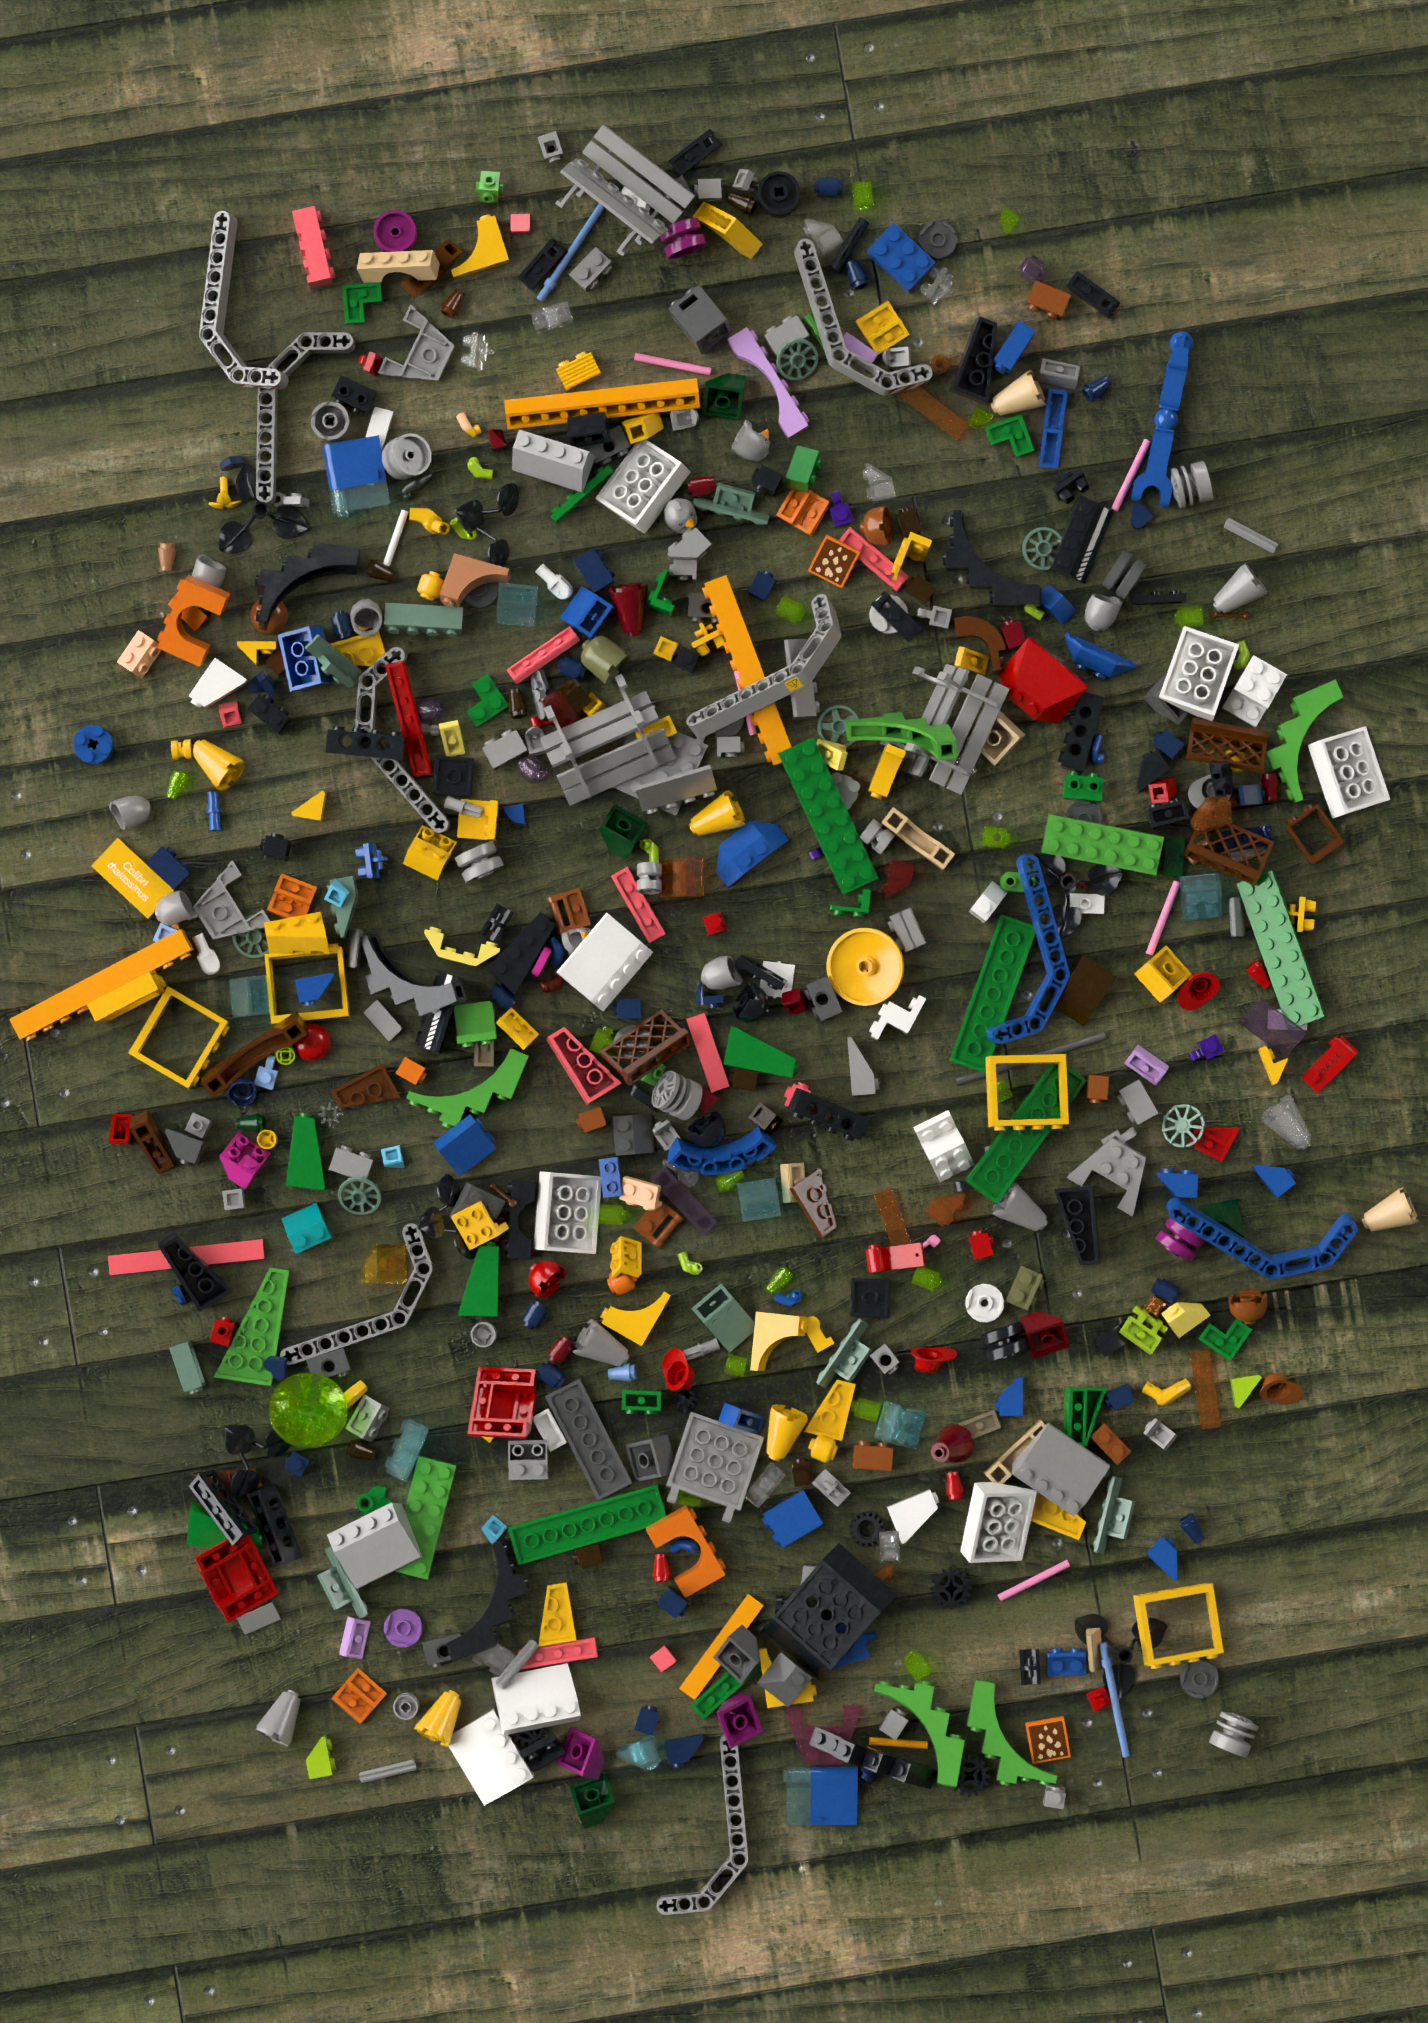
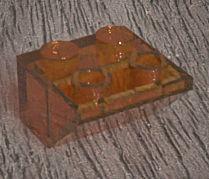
M703 858L659 859V863L662 864V876L659 878L662 880V892L659 893V898L703 897Z

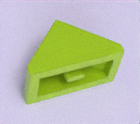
M1260 1375L1230 1378L1235 1407L1239 1409L1262 1378Z

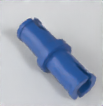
M207 792L208 809L206 814L209 815V831H221L220 814L222 809H220L219 792Z

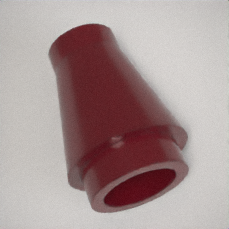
M1262 773V778L1260 779L1266 801L1277 800L1280 779L1278 773Z

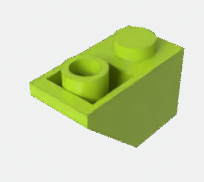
M323 1735L306 1759L309 1779L333 1775V1770H336L335 1759L331 1758L330 1751L333 1750L331 1739H327V1735Z

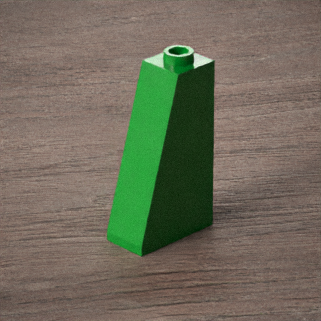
M731 1026L723 1065L787 1078L797 1075L799 1064L795 1063V1058Z
M300 1113V1116H295L286 1186L326 1190L316 1119L311 1118V1114Z
M485 1242L484 1246H479L458 1316H498L500 1246H495V1242Z
M192 1502L189 1509L187 1545L211 1548L227 1539L203 1505ZM241 1523L244 1528L249 1529L246 1524ZM256 1526L258 1530L256 1533L251 1534L250 1537L256 1549H258V1546H262L263 1536L260 1534V1528Z

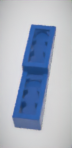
M1048 387L1039 467L1058 469L1068 390Z

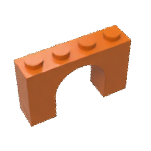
M188 575L185 579H181L178 584L177 590L180 591L178 596H174L170 607H173L171 614L168 613L164 620L166 627L164 631L161 630L157 638L159 645L157 648L200 667L205 662L211 645L192 637L185 631L181 621L182 612L187 607L198 606L220 616L225 611L231 593Z
M687 1505L646 1527V1531L656 1548L680 1536L690 1537L700 1545L701 1554L698 1562L692 1568L674 1577L684 1598L725 1576L724 1569L726 1568L722 1559L716 1558L714 1553L717 1550L711 1541L708 1543L704 1537L707 1535L704 1527L697 1525L695 1520L698 1517L693 1508L688 1509Z

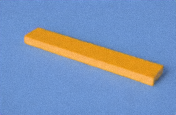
M747 1594L679 1688L694 1700L698 1697L721 1665L713 1658L729 1635L741 1625L746 1629L749 1627L764 1606L761 1602Z

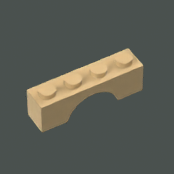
M433 250L360 253L357 271L363 283L382 282L383 277L392 272L409 274L418 281L437 280L440 263Z
M894 807L881 822L885 828L893 832L942 871L955 855V853L922 831Z
M1041 1420L1037 1421L984 1474L992 1482L1003 1484L1012 1476V1463L1046 1425Z

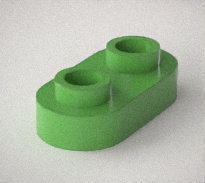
M1007 872L1001 877L1000 885L1005 891L1024 893L1018 872ZM1032 877L1030 880L1033 881L1034 886L1036 883L1035 877ZM1008 878H1012L1014 880L1013 885L1007 884L1006 881Z

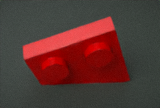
M1205 1127L1200 1140L1191 1147L1223 1162L1239 1129ZM1201 1129L1194 1130L1193 1135L1196 1138L1200 1134Z

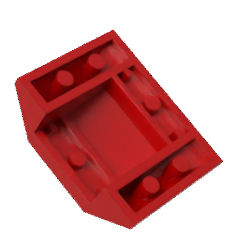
M1030 636L999 673L1002 685L1009 688L1007 697L1035 721L1058 724L1089 687Z
M478 1367L467 1435L526 1439L531 1432L536 1403V1369Z
M250 1535L245 1536L235 1546H232L229 1540L225 1539L194 1557L197 1569L206 1587L228 1623L279 1594Z

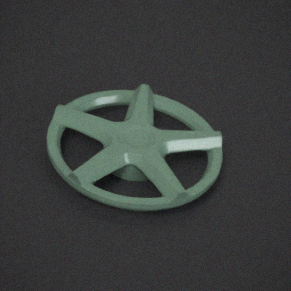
M843 705L827 708L818 720L817 730L819 737L826 740L822 735L821 729L831 730L833 732L831 742L836 743L840 735L846 737V720L859 719L858 715L851 708ZM837 709H845L853 715L842 720ZM832 710L833 722L821 723L825 714ZM850 741L849 743L844 744V745L847 746V747H849V746L852 745L855 741Z

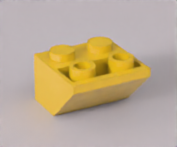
M422 825L407 851L403 864L438 881L457 842Z

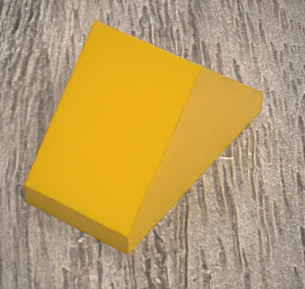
M321 791L291 812L292 815L297 818L322 822L326 800L325 792Z

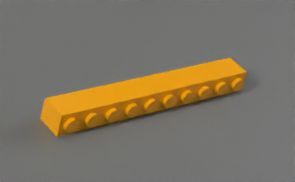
M697 378L504 400L508 430L567 423V418L594 414L596 412H605L607 418L700 408Z
M727 575L705 582V587L702 590L705 598H710L712 604L709 606L712 617L716 616L719 624H716L719 635H724L726 642L723 643L726 653H730L733 660L730 661L733 672H738L740 678L736 680L741 690L765 678ZM775 702L753 712V715L750 717L754 727L758 725L760 733L757 735L761 745L765 744L767 751L764 754L767 762H772L773 765L782 763L778 753L791 748V744Z
M180 929L9 1020L19 1039L30 1041L37 1037V1032L41 1030L47 1032L54 1028L53 1024L56 1022L64 1023L70 1020V1015L75 1012L81 1014L87 1011L88 1007L86 1004L148 972L157 974L155 970L161 967L163 970L174 965L173 961L178 958L184 960L190 957V952L194 951L184 929Z

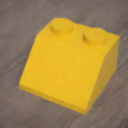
M1167 945L1134 973L1159 1002H1162L1192 975Z

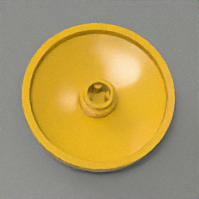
M857 928L846 932L835 941L827 958V975L831 986L839 996L856 1005L867 1006L885 1001L898 989L904 974V960L899 946L888 934L874 928Z

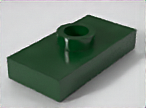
M1165 837L1162 876L1182 877L1185 838Z

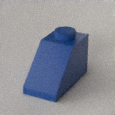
M335 973L295 980L299 1003H304V1006L315 1005L316 1000L321 999L334 980Z
M1254 1165L1252 1167L1276 1198L1296 1184L1294 1181L1296 1177L1290 1169L1285 1170L1280 1167Z
M1018 1376L999 1395V1400H995V1412H999V1416H1023L1022 1376Z
M724 1403L718 1421L734 1428L760 1435L766 1417Z
M1161 1536L1148 1549L1146 1554L1167 1575L1176 1581L1178 1579L1177 1551L1173 1548L1176 1544L1169 1537L1164 1539Z

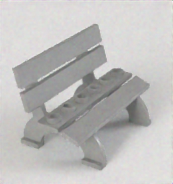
M603 124L594 138L609 150L606 151L595 141L591 140L582 153L595 162L597 166L592 170L584 160L577 158L568 163L560 173L575 185L564 198L562 197L557 200L555 204L563 208L574 195H577L579 198L586 193L633 229L616 251L624 256L630 251L627 247L635 237L634 241L639 245L646 241L653 244L668 231L664 227L665 224L656 219L659 213L674 224L683 213V210L671 202V198L686 208L695 195ZM615 153L618 157L624 160L632 168H634L641 175H643L650 182H652L655 186L661 189L664 193L667 194L666 197L662 195L659 191H657L655 188H653L641 177H639L636 173L630 170L622 162L616 159L612 154ZM604 169L655 209L653 214L650 216L648 210L637 206L630 196L623 195L618 191L619 188L616 185L604 180L603 175L599 171Z
M946 664L943 672L940 671L937 678H934L924 673L926 669L915 666L912 674L936 684L922 715V718L926 719L929 726L946 724L952 716V709L955 703L960 698V691L967 694L952 728V732L957 740V757L982 702L985 704L957 765H954L956 759L937 760L933 754L916 744L907 742L904 745L893 741H881L880 744L884 746L890 744L906 751L898 769L909 774L922 777L928 768L929 760L936 761L937 763L929 780L943 787L953 769L954 772L946 788L962 795L1009 688L994 682L986 698L985 696L992 680L980 674L976 675L969 690L963 687L968 681L970 671L967 669Z
M622 674L615 676L624 701L566 727L560 728L551 705L543 708L549 722L553 720L557 731L540 738L552 767L554 768L571 760L574 768L556 775L562 790H565L563 792L570 806L676 759L671 745L668 744L669 740L663 728L645 735L643 728L659 721L658 715L646 691L628 698L624 689L628 686ZM639 730L642 738L581 765H577L576 757Z

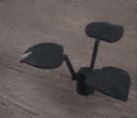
M248 463L245 464L236 479V492L244 500L252 497L256 504L252 510V518L244 527L238 522L231 521L224 524L219 533V550L228 554L239 553L249 547L252 536L245 530L256 518L264 519L266 516H269L275 520L272 525L273 531L283 539L293 538L307 530L305 519L294 508L289 506L279 507L276 511V516H273L269 512L268 505L257 500L256 469ZM263 474L262 481H267L266 477Z
M515 483L505 484L499 490L497 495L498 509L483 510L479 500H470L455 510L466 531L473 532L478 530L494 541L488 548V560L490 564L501 567L505 565L509 557L507 541L504 539L498 541L496 537L479 526L484 523L483 514L502 511L504 516H510L514 513L519 501V493Z
M1046 853L1034 854L1039 860L1045 885L1051 886L1058 879L1063 890L1066 891L1067 905L1059 904L1052 908L1060 938L1071 935L1081 923L1080 910L1077 907H1070V893L1077 889L1078 884L1092 885L1094 893L1107 896L1116 890L1123 876V872L1120 869L1102 864L1096 865L1088 871L1090 882L1075 879L1071 874L1061 876L1066 870L1065 861L1061 856Z
M445 1174L437 1185V1194L440 1201L445 1203L444 1206L440 1209L434 1206L427 1208L419 1219L416 1228L433 1239L441 1238L444 1232L455 1233L454 1245L462 1256L472 1260L475 1257L476 1247L469 1250L457 1229L444 1228L441 1212L447 1209L448 1206L454 1208L460 1196V1190L456 1181L449 1174Z
M240 1424L224 1426L226 1450L230 1454H238L246 1470L240 1469L236 1471L231 1480V1494L236 1500L244 1498L247 1494L255 1491L259 1483V1476L255 1471H250L244 1453H249L252 1445L263 1449L267 1448L266 1453L269 1457L281 1456L292 1444L293 1430L285 1427H275L267 1433L265 1437L266 1444L263 1445L254 1441L255 1433L249 1426Z
M1088 1614L1076 1618L1075 1631L1084 1644L1087 1645L1086 1629L1100 1628L1101 1638L1115 1650V1655L1120 1662L1118 1665L1114 1664L1112 1669L1118 1699L1122 1698L1130 1690L1135 1680L1133 1667L1125 1663L1132 1660V1650L1136 1641L1141 1647L1137 1621L1131 1629L1135 1636L1131 1645L1128 1647L1122 1644L1117 1647L1104 1636L1108 1630V1625L1101 1615ZM1147 1617L1152 1649H1154L1163 1640L1168 1626L1159 1619ZM1104 1670L1102 1679L1104 1685L1108 1689L1106 1674Z

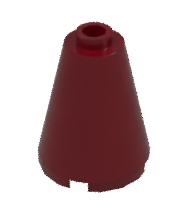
M641 583L620 584L619 588L614 589V586L609 587L623 633H627L628 636H638L639 632L643 631L648 590L647 583H644L643 586H641Z
M958 1424L944 1427L939 1432L931 1448L933 1459L938 1462L960 1463L968 1459L974 1449V1441H972L970 1431Z

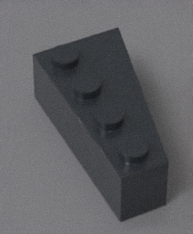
M980 316L975 319L949 389L950 392L984 405L989 403V388L991 385L993 353L997 332L996 322Z
M1094 1186L1054 1189L1079 1265L1101 1264Z
M175 1233L158 1242L159 1249L199 1312L233 1292L231 1286Z

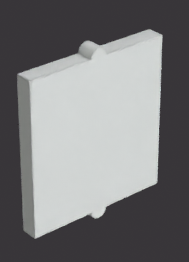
M763 961L764 967L786 979L787 982L782 990H774L767 985L768 982L761 979L760 987L767 996H773L774 999L776 997L782 998V993L792 990L795 965L783 964L780 961L777 963Z

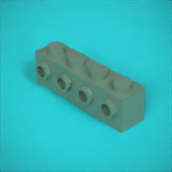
M385 603L384 631L390 634L404 632L409 635H418L420 633L427 634L428 636L446 635L451 638L462 636L463 607Z

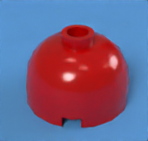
M309 1023L307 1024L308 1034L294 1043L293 1049L299 1058L315 1062L327 1056L331 1049L330 1034L324 1027L319 1024Z
M544 1260L540 1263H535L530 1268L529 1286L538 1298L542 1299V1296L547 1298L560 1287L561 1284L558 1282L561 1277L565 1279L567 1271L555 1261Z

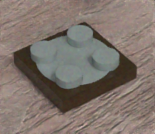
M831 767L829 772L851 817L867 782L847 772L835 770Z

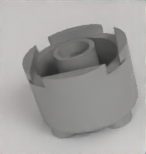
M323 402L312 412L311 427L320 440L327 443H336L348 435L351 428V420L348 412L341 404ZM327 420H334L335 424L333 426L328 425Z

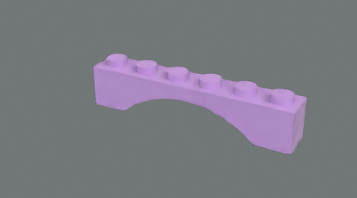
M746 327L728 338L727 342L738 359L757 367L771 382L779 403L778 424L787 439L790 440L808 428L807 423L809 419L804 411L800 413L797 408L799 403L795 396L792 395L790 397L787 392L789 387L785 380H780L777 376L779 371L773 362L770 364L766 357L769 355L763 346L759 347L757 344L758 337L753 330L749 331Z

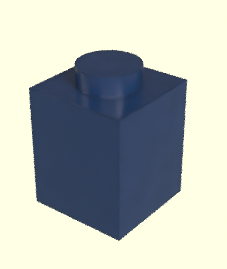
M765 570L763 573L758 571L748 590V594L765 602L776 582L773 579L774 575Z
M1167 729L1164 733L1159 731L1153 739L1155 741L1153 747L1169 760H1172L1184 745Z
M618 999L617 1004H613L614 1015H618V1020L641 1019V999Z
M1128 1383L1106 1391V1397H1104L1107 1407H1112L1114 1411L1135 1402Z
M294 1450L284 1469L301 1478L312 1459Z
M646 1704V1707L642 1706L634 1730L653 1736L660 1715L657 1707Z

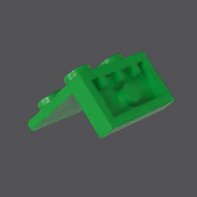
M664 568L663 573L660 571L655 581L658 586L656 591L652 589L648 603H650L651 609L672 617L675 611L672 601L663 597L659 600L668 577V569Z
M863 889V892L858 894L857 906H861V908L830 905V911H833V915L845 916V913H853L852 917L864 918V915L869 914L871 890Z

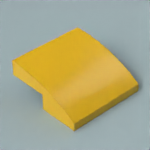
M888 300L855 321L871 348L878 355L910 335Z

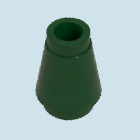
M259 1113L237 1118V1130L260 1133L266 1129V1118Z

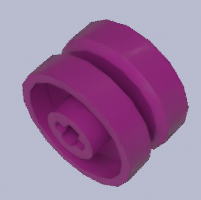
M399 210L387 211L380 215L375 222L374 238L383 252L411 251L416 245L418 238L417 229L412 218L405 212ZM399 231L398 235L394 236L392 232Z
M698 218L674 223L666 227L668 231L660 236L661 242L668 244L664 248L668 259L686 256L707 245L704 234H698L701 229Z
M1169 1218L1165 1225L1173 1234L1170 1235L1166 1231L1160 1230L1155 1239L1165 1245L1164 1247L1177 1257L1180 1256L1190 1263L1195 1253L1187 1245L1190 1244L1196 1249H1200L1205 1240Z

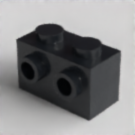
M340 376L331 397L335 400L334 402L341 404L343 407L347 405L352 408V412L362 416L363 413L368 415L377 392L344 376Z
M596 412L594 414L577 415L567 418V437L571 446L581 447L610 442V422L606 413Z
M764 465L760 469L756 468L752 475L755 491L763 496L768 494L774 497L783 480L782 474Z
M258 694L247 709L280 735L291 721L288 717L289 712L281 706L279 708L273 705L274 700L268 695L261 696Z
M1179 798L1171 799L1168 802L1169 804L1161 805V803L1149 805L1150 808L1146 810L1150 829L1190 819L1185 800L1180 801Z
M271 833V836L266 835L265 839L261 840L259 850L266 857L288 861L292 842L284 839V836L281 834Z

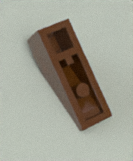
M146 1110L131 1117L130 1130L156 1173L159 1174L174 1167L175 1164L149 1111Z

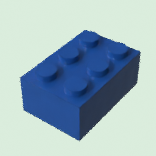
M895 223L867 250V255L908 294L936 264Z
M322 625L307 626L278 635L290 692L304 691L334 682L333 675L330 674L328 676L324 673L319 660L305 649V646L317 634L325 639Z

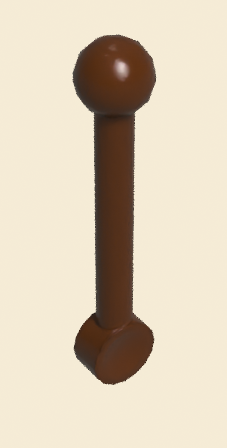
M1211 611L1210 618L1238 617L1248 620L1250 614L1248 612L1243 614H1224Z
M495 1183L489 1185L491 1190H495L509 1202L510 1207L517 1205V1201L510 1199L497 1188Z

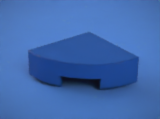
M523 804L504 806L506 815L512 821L525 824Z
M181 1285L173 1287L172 1291L175 1297H177L179 1304H187L188 1301Z

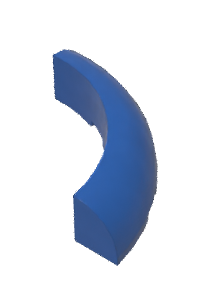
M757 1126L741 1139L719 1145L715 1148H701L677 1137L669 1149L667 1158L669 1164L687 1172L690 1170L701 1172L702 1175H720L745 1169L746 1165L765 1158L777 1146L770 1135L760 1126Z

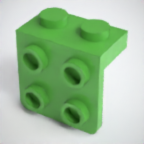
M485 1001L454 1007L457 1044H462V1048L474 1046V1042H481L482 1045L493 1044V1040L497 1039L492 1002Z

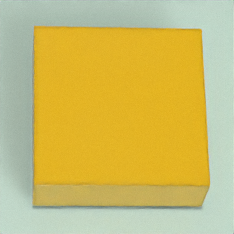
M661 636L653 654L671 662L679 644Z

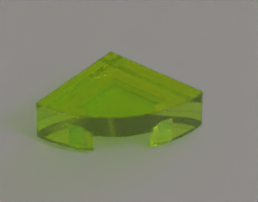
M1004 207L1001 212L1000 223L1003 230L1009 234L1020 218Z
M976 407L968 425L983 427L991 422L994 415Z

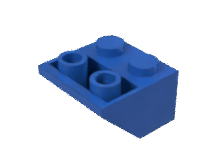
M581 587L560 616V619L592 640L614 608L598 595Z
M1161 1169V1173H1156V1177L1174 1197L1197 1198L1198 1175L1194 1174V1170H1180V1174L1174 1173V1169Z

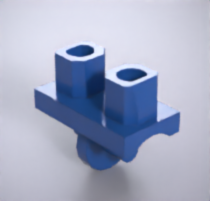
M366 843L362 847L355 849L357 859L365 858L366 866L358 867L359 877H367V879L380 878L379 870L384 869L383 862L388 861V857H382V852L377 850L376 843Z

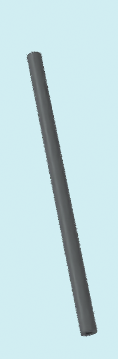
M1103 1032L1032 1055L1061 1054L1106 1040ZM1026 1064L997 1065L996 1074ZM978 1071L955 1079L957 1086L984 1078L986 1074Z

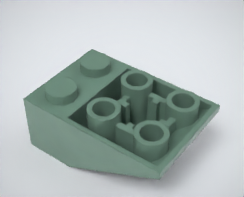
M354 876L336 879L349 891V894L342 908L331 904L332 914L334 917H337L338 922L334 923L336 935L342 939L347 938L359 898Z
M722 1283L691 1308L729 1353L754 1332L755 1322Z

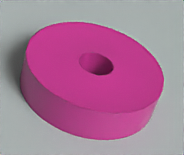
M544 947L531 972L532 975L539 976L552 949Z

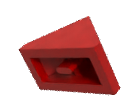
M113 1114L109 1144L131 1145V1114Z

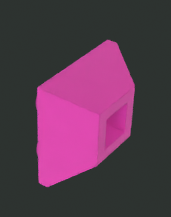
M238 1132L219 1157L228 1178L246 1190L271 1153Z

